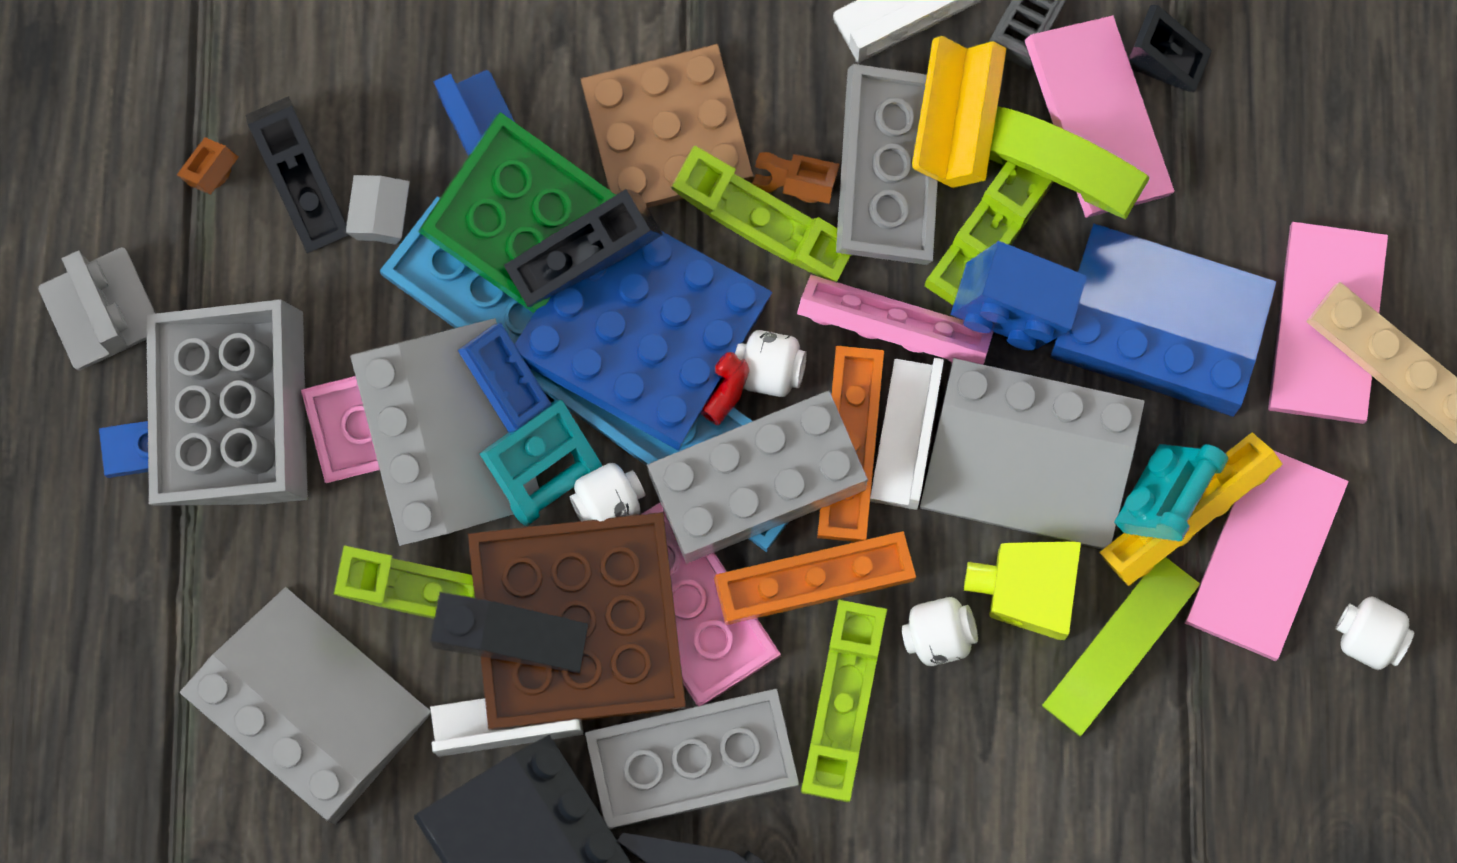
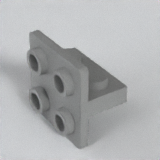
M123 247L90 262L79 250L61 259L67 273L41 284L38 288L73 367L78 371L147 340L146 315L156 314L127 250Z

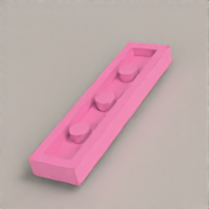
M810 275L797 314L809 317L814 322L822 325L832 324L855 331L865 338H879L902 345L909 351L929 353L948 359L950 362H953V358L983 365L993 335V331L990 333H980L965 327L963 324L964 320L814 275Z

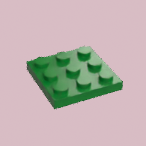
M500 112L495 116L418 232L528 310L535 313L538 308L546 305L551 297L532 307H527L504 265L611 199L616 194Z

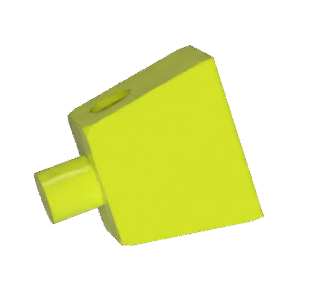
M1003 543L998 549L996 566L974 562L967 563L964 591L992 595L989 617L1065 641L1070 629L1081 543Z

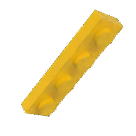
M1253 432L1227 451L1225 454L1228 456V462L1220 474H1214L1187 521L1190 528L1182 541L1123 533L1099 553L1128 586L1131 585L1138 578L1147 575L1157 563L1176 548L1189 542L1192 536L1209 522L1226 513L1232 504L1251 489L1264 483L1274 471L1283 465L1276 453Z

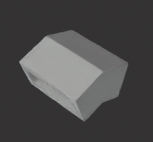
M354 175L346 233L358 241H379L396 245L402 239L410 181L385 176Z

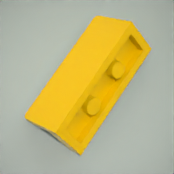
M944 36L933 39L912 162L914 170L952 188L986 180L1007 48L994 41L965 48Z

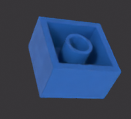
M998 241L966 263L950 315L964 320V326L980 333H990L993 331L1008 337L1007 342L1016 348L1023 350L1038 349L1072 329L1087 276Z

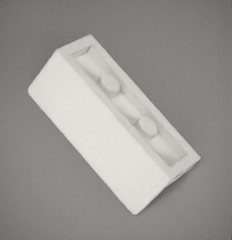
M856 0L835 11L833 19L857 63H860L982 0Z
M934 358L933 365L894 359L870 502L914 510L918 509L944 359Z
M485 698L430 707L435 741L432 742V748L438 757L532 743L548 735L552 739L584 735L582 720L579 719L489 731Z

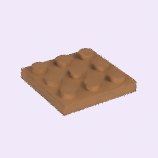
M718 44L581 78L608 187L614 194L617 195L625 189L639 193L647 208L684 199L672 190L671 186L693 146L701 148L735 168L734 174L748 182L753 181V173Z

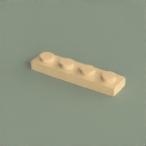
M1341 282L1335 284L1306 322L1456 444L1457 377Z

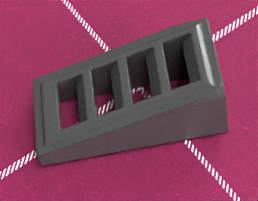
M1012 0L989 42L994 41L1007 48L1005 59L1030 70L1033 64L1026 44L1007 35L1009 29H1012L1029 37L1032 34L1051 30L1067 0H1055L1054 2L1050 0H1028L1048 10L1046 16L1023 6L1022 4L1025 0ZM1017 14L1039 24L1038 31L1014 20Z

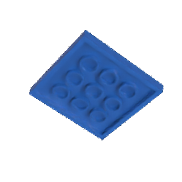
M662 232V236L627 258L551 296L546 305L535 311L515 342V346L530 369L679 451L700 417L703 407L723 378L716 373L715 365L725 353L733 352L735 354L737 345L745 342L770 301L772 291Z

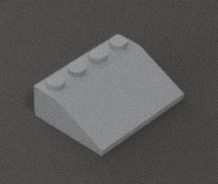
M280 299L146 315L149 504L153 506L242 505L308 500L306 412L301 392L305 388L303 311Z
M496 318L350 355L399 546L513 515L509 500L479 454L509 432L458 352V349L492 325L497 324ZM536 477L523 485L529 495L539 489Z
M953 358L920 509L1066 542H1080L1081 545L1103 550L1112 543L1116 527L1114 521L1119 514L1145 401Z
M286 587L225 642L179 692L322 817L335 825L431 714V711Z

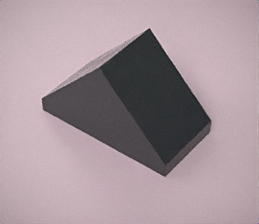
M1150 5L1132 49L1129 62L1132 70L1185 91L1196 92L1212 50L1159 5Z

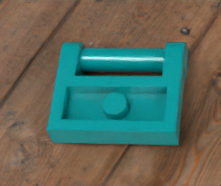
M562 399L554 400L551 402V406L521 428L507 433L479 453L509 500L513 514L524 526H528L540 517L539 512L572 489L576 480L602 467L600 460ZM571 452L574 457V464L529 495L523 486Z
M1159 444L1134 489L1127 497L1114 523L1125 534L1182 541L1190 528L1187 521L1214 474H1220L1228 462V456L1219 448L1208 444L1203 445L1201 449Z

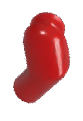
M733 352L725 353L715 365L716 373L725 379L709 398L701 412L703 417L709 422L718 426L741 398L749 375V367L746 360H740Z

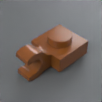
M762 152L758 154L755 167L768 170L771 176L755 174L752 184L767 193L775 191L780 186H784L783 194L796 196L805 202L813 203L819 201L829 204L837 182L840 164L796 154L793 155L790 161L779 158L772 153Z

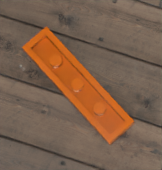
M836 346L831 395L868 481L865 491L820 509L818 538L851 542L866 540L884 350Z
M902 531L716 574L714 581L725 624L730 625L910 583L916 579V574L905 534Z

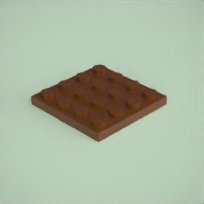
M663 512L608 518L604 521L588 520L468 533L474 598L588 623L580 673L481 657L489 731L536 726L575 719L589 720L685 709Z

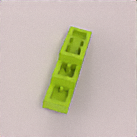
M1007 161L985 191L981 202L955 236L953 244L927 278L924 286L954 305L966 263L998 241L1011 245L1054 182Z

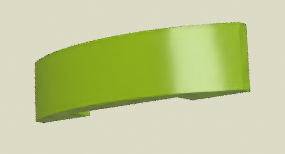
M997 106L989 159L1002 165L1009 161L1080 193L1085 202L1126 220L1149 181L1147 174L1109 151L1065 129L1033 116Z
M697 146L692 147L671 186L672 190L709 217L757 246L819 277L834 282L838 281L851 255L836 253V227L819 217L814 219L808 217L734 174L735 168Z
M343 546L333 594L370 605L435 619L439 592L474 598L472 575L392 558V555L349 546Z
M1167 557L1162 559L1141 579L1042 707L1081 736L1154 645L1200 583Z
M844 600L838 601L801 793L850 803L887 609Z

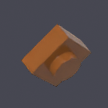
M204 137L177 175L188 185L211 195L216 188L226 182L230 176L231 167L238 159V156L225 145Z

